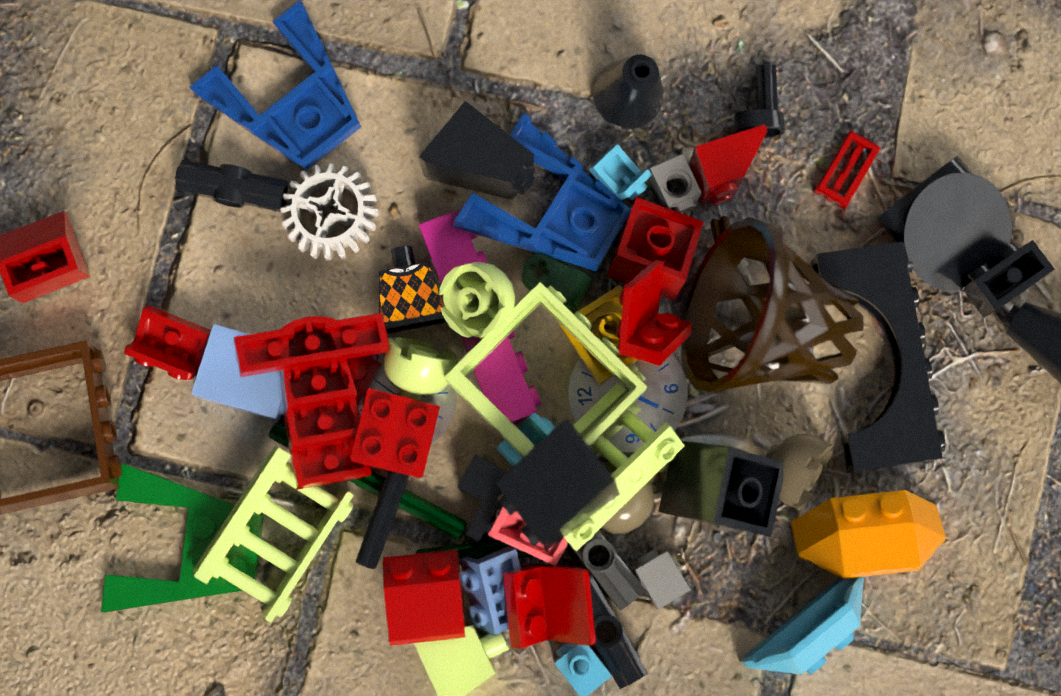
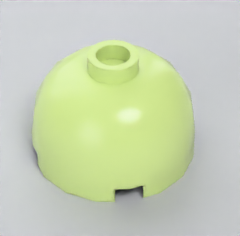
M473 262L455 267L445 275L440 286L439 296L444 294L443 301L445 305L441 307L442 315L450 328L464 337L474 336L481 338L492 334L505 325L515 307V292L512 282L503 271L492 264Z
M396 337L394 342L391 338H388L390 348L384 353L383 366L387 379L393 386L401 389L400 395L402 397L419 401L422 395H435L448 386L444 377L457 365L459 357L456 353L447 348H444L443 354L438 353L437 350L432 348L434 346L433 343L419 339Z

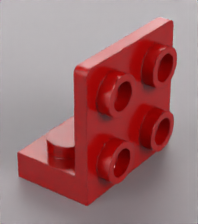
M654 260L649 266L642 269L635 278L623 286L619 297V303L623 306L622 318L618 324L616 335L620 339L619 354L660 366L690 337L692 323L681 320L674 314L658 313L663 261Z
M367 388L350 460L355 463L422 478L440 406Z
M532 564L503 573L510 648L523 649L546 640L585 646L596 643L590 579L587 569Z

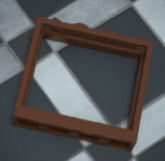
M85 340L0 359V381L83 363L101 477L3 499L1 498L0 491V515L120 488L118 477H121L123 474L122 464L119 456L114 455L112 443L117 440V432L113 420L108 418L107 406H111V395L106 384L103 385L101 374L102 371L106 370L105 359L102 351L94 347L89 341Z

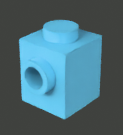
M565 643L555 651L559 658L554 661V664L579 696H588L612 676L589 646Z

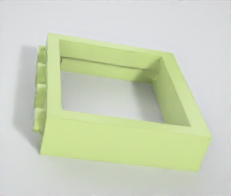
M541 282L514 307L513 313L505 325L492 334L485 336L444 377L446 382L522 457H525L535 445L466 377L540 304L629 390L583 437V440L589 447L647 389V386L643 383L646 378L638 371L639 369L632 363L626 366L617 357L619 350L606 337L599 340L590 331L593 327L590 321L579 311H576L574 314L563 305L566 302L565 297L551 285L546 288Z

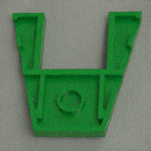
M122 464L123 474L118 479L120 488L117 489L116 501L189 508L179 581L106 575L101 612H112L243 591L220 576L217 579L212 576L206 584L194 577L192 572L235 504ZM254 512L246 525L250 527L249 532L262 539L264 515H258ZM233 544L225 556L229 559L228 563L257 580L259 555L241 544L238 547Z

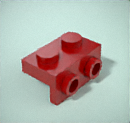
M148 305L142 310L134 341L125 347L124 354L133 357L135 362L140 365L155 366L168 371V375L175 379L191 380L198 373L211 330Z

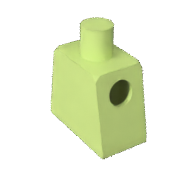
M470 625L465 627L466 638L414 643L437 695L465 696L492 677L496 671L490 659L509 650L502 632L496 635L490 633L480 638L475 626Z

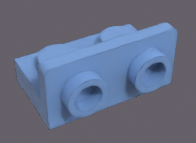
M506 547L479 559L470 557L461 559V581L468 592L471 605L469 614L472 622L478 629L494 635L507 630L508 619L503 573L520 568L516 548Z

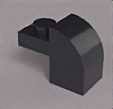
M474 455L457 488L483 502L466 533L467 536L481 542L484 536L489 539L491 538L488 532L496 519L495 514L497 510L500 511L502 508V504L497 499L502 492L496 483L505 473L496 465Z

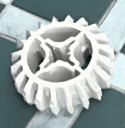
M328 163L326 173H322L319 166L314 165L313 172L315 175L309 177L305 171H301L300 176L304 182L300 185L296 181H291L289 185L295 193L283 194L284 201L291 205L280 208L281 214L289 217L282 222V226L285 230H291L287 236L291 242L300 240L297 248L301 252L310 248L312 258L316 259L323 250L324 258L327 261H331L333 251L337 250L340 258L344 259L346 258L344 248L350 246L351 250L357 253L359 248L355 242L359 239L364 243L369 242L368 235L363 231L364 229L369 231H375L376 224L369 219L379 215L377 208L370 207L377 202L374 194H367L371 186L368 182L360 183V173L355 172L349 176L348 167L343 165L336 174L332 163ZM329 187L324 196L319 198L310 197L319 189ZM344 189L356 197L358 201L357 215L352 214L349 209L342 207L344 200L342 193ZM334 206L337 213H330L328 217L325 218L322 211H329L331 207ZM303 209L317 217L315 224L317 231L315 235H312L303 227ZM336 227H350L339 236L326 238L330 237Z

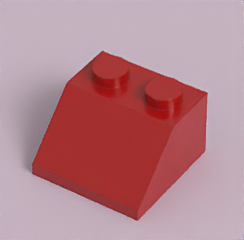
M765 124L695 146L688 165L701 190L699 197L701 205L711 202L713 206H719L733 200L732 195L736 194L767 133Z
M636 197L617 243L607 276L624 283H629L642 269H645L654 260L663 261L660 296L674 301L686 281L704 222Z
M457 550L383 557V590L390 646L466 638L461 569Z

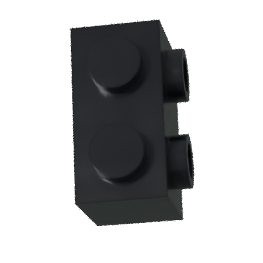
M1031 240L1021 248L1014 243L997 255L1001 261L991 269L985 263L968 275L972 282L962 288V290L983 318L995 312L1055 270L1034 240Z

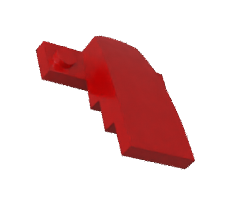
M382 313L341 320L323 316L304 317L286 324L280 330L234 337L233 345L240 377L280 371L284 417L297 490L370 476L372 473L370 466L350 460L360 413L356 402L357 391L346 359L386 353L389 350L390 346Z

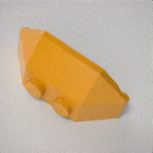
M906 490L830 498L791 521L790 525L797 557L805 561L809 560L818 567L844 579L920 570L946 538L937 505Z

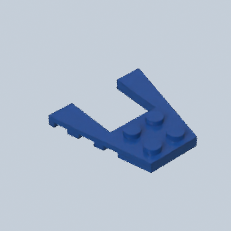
M299 0L272 22L314 73L259 115L217 65L189 87L196 96L307 171L359 130L361 125L304 5Z
M524 113L510 136L534 154V163L566 180L537 228H533L473 192L454 220L453 227L596 271L627 220L631 209L599 180L595 182L582 170L583 165L574 157L570 159L556 146L557 141L546 131L544 133L539 131L530 122L531 118Z

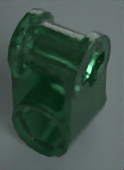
M543 254L530 256L525 261L521 274L522 283L529 291L539 282L546 288L551 285L557 292L559 291L566 299L563 305L572 313L579 310L593 282V279L584 272L566 266ZM538 267L543 268L544 276H541L539 280L533 279V271H536Z

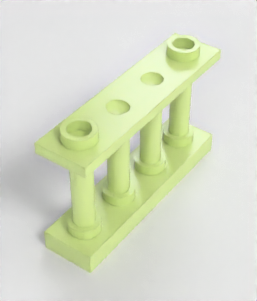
M617 383L573 425L582 438L628 392L624 387ZM636 402L590 447L594 454L598 451L617 468L612 477L616 481L620 495L564 537L576 551L585 542L589 541L621 507L684 447L671 426L666 422L655 432L636 416L641 410ZM623 426H626L644 442L629 458L609 442Z
M274 445L192 570L194 577L206 584L212 576L216 579L220 576L265 603L266 606L261 613L264 619L270 623L276 615L282 617L292 601L289 595L336 522H343L354 505L350 502L354 495L344 488L341 489L337 497L320 486L299 489L298 491L328 509L317 528H314L271 501V495L267 494L274 481L278 483L284 481L297 490L293 469H291L292 464L287 462L291 455L277 445ZM254 512L258 515L261 512L308 541L296 560L249 532L250 527L246 524ZM233 544L237 547L240 544L287 572L275 592L228 563L229 559L225 556Z

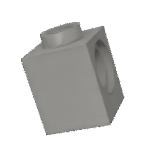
M683 154L650 168L652 175L648 179L661 206L681 214L696 207L695 202L699 200L701 190ZM672 181L680 182L684 186L685 192L681 195H674L668 191L666 185Z
M654 549L637 559L640 566L633 571L656 609L662 608L691 590L668 551L659 555L658 551Z

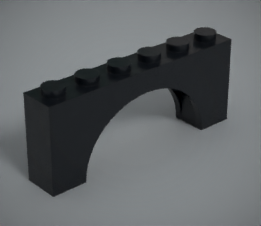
M904 242L816 254L811 260L812 268L824 279L857 297L859 300L857 305L865 309L884 331L891 347L894 362L893 387L888 402L881 414L865 429L841 437L847 474L942 459V452L945 451V438L942 430L937 429L935 415L939 413V405L936 395L934 393L931 394L929 379H932V366L929 358L924 357L922 344L926 341V333L923 323L918 322L916 308L919 307V294L917 288L911 286L909 273L913 271V261L909 262Z

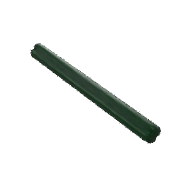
M276 421L270 429L268 436L270 439L289 448L286 424ZM372 471L370 476L348 481L379 497L386 478ZM405 489L399 505L400 509L454 538H459L462 535L467 524L465 520Z

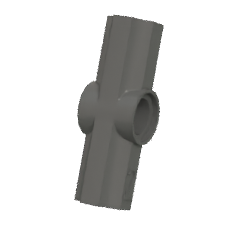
M599 530L577 551L570 545L584 566L591 572L620 611L646 591L616 553L613 545L605 539ZM593 546H603L609 553L608 562L602 567L593 566L588 559V552Z

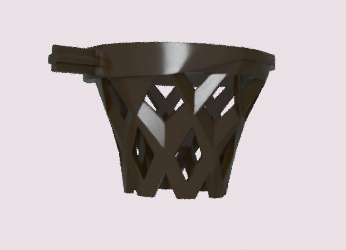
M722 216L720 220L713 218L710 225L714 244L707 252L697 272L684 314V321L691 322L692 326L690 337L681 344V360L684 374L694 389L721 394L728 389L767 382L786 381L831 384L839 379L838 374L832 369L851 366L858 352L844 336V334L863 331L864 316L854 307L859 302L857 297L824 279L800 256L783 243L781 226L752 217L730 224L729 217ZM743 258L764 262L770 282L750 286L738 269V264ZM742 299L753 320L731 331L714 317L717 303ZM795 304L806 315L784 318L786 308ZM823 304L834 305L847 320L835 322ZM712 327L722 337L707 344ZM775 336H778L781 342L770 348ZM830 340L840 352L816 358L813 355V346ZM732 347H736L744 353L734 368L709 362V357ZM713 370L725 372L728 374L721 378H718Z

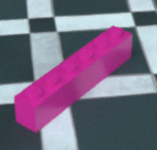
M460 209L419 224L441 284L445 275L455 267L473 262L487 263L483 250L476 253L472 243V239L477 238V235L453 227L454 220L460 213ZM512 331L473 371L482 394L515 425L526 421L534 412L537 414L535 407L540 406L541 401L535 386L527 387L522 373L527 372L528 367L522 352L514 353L510 339L515 338V333ZM461 336L467 354L484 337L472 336L468 338Z

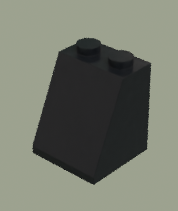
M464 101L419 156L423 175L431 181L513 200L518 193L524 195L536 179L532 176L535 172L534 154L466 101Z
M567 418L496 483L502 492L497 497L498 501L510 516L515 512L519 514L525 522L520 527V530L534 547L540 542L546 551L620 495L615 479Z
M681 441L684 447L668 465L658 512L771 537L783 484L785 462L732 447Z

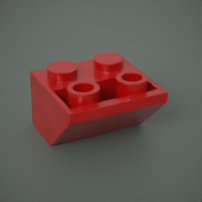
M66 211L56 213L0 235V274L8 296L23 304L90 277Z

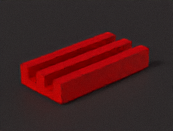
M850 130L813 193L825 196L827 201L839 204L838 207L845 210L881 147ZM853 141L858 145L831 190L826 185ZM866 148L870 153L843 197L838 192L863 149Z

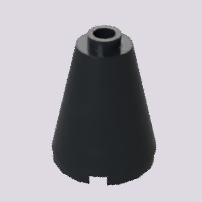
M643 54L623 58L607 65L599 73L593 91L595 107L601 117L610 124L612 123L628 130L643 127L652 121L660 111L664 98L658 65L651 57Z
M1027 302L1021 308L1014 305L1003 322L1009 326L1006 334L1061 384V313Z

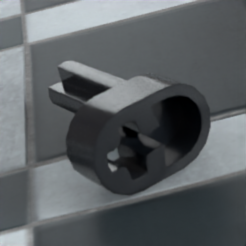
M764 62L763 65L755 66L757 109L740 111L734 115L735 134L764 124L767 128L764 139L779 137L785 133L784 113L778 111L776 65H771V62Z

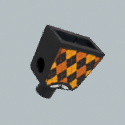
M412 246L393 248L391 255L394 268L379 271V313H382L386 333L391 334L447 323L441 311V307L445 306L442 295L439 296L440 289L430 263L422 262L415 264Z

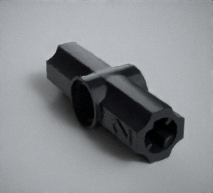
M182 160L177 167L175 176V190L177 192L211 198L214 202L225 206L244 208V205L275 212H280V208L286 206L283 194L288 193L289 183L287 180L252 174L250 170L240 166L221 164L220 167Z
M590 574L594 629L597 624L604 620L611 621L616 628V634L611 641L601 642L595 635L596 643L594 645L621 690L641 679L648 672L623 630L622 624L615 616L594 577Z

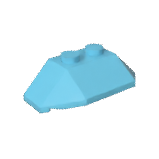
M864 576L845 579L839 577L739 660L740 663L750 669L803 674L807 671L810 675L817 671L827 662L824 656L834 647L838 651L843 649L856 637L852 632L860 627Z

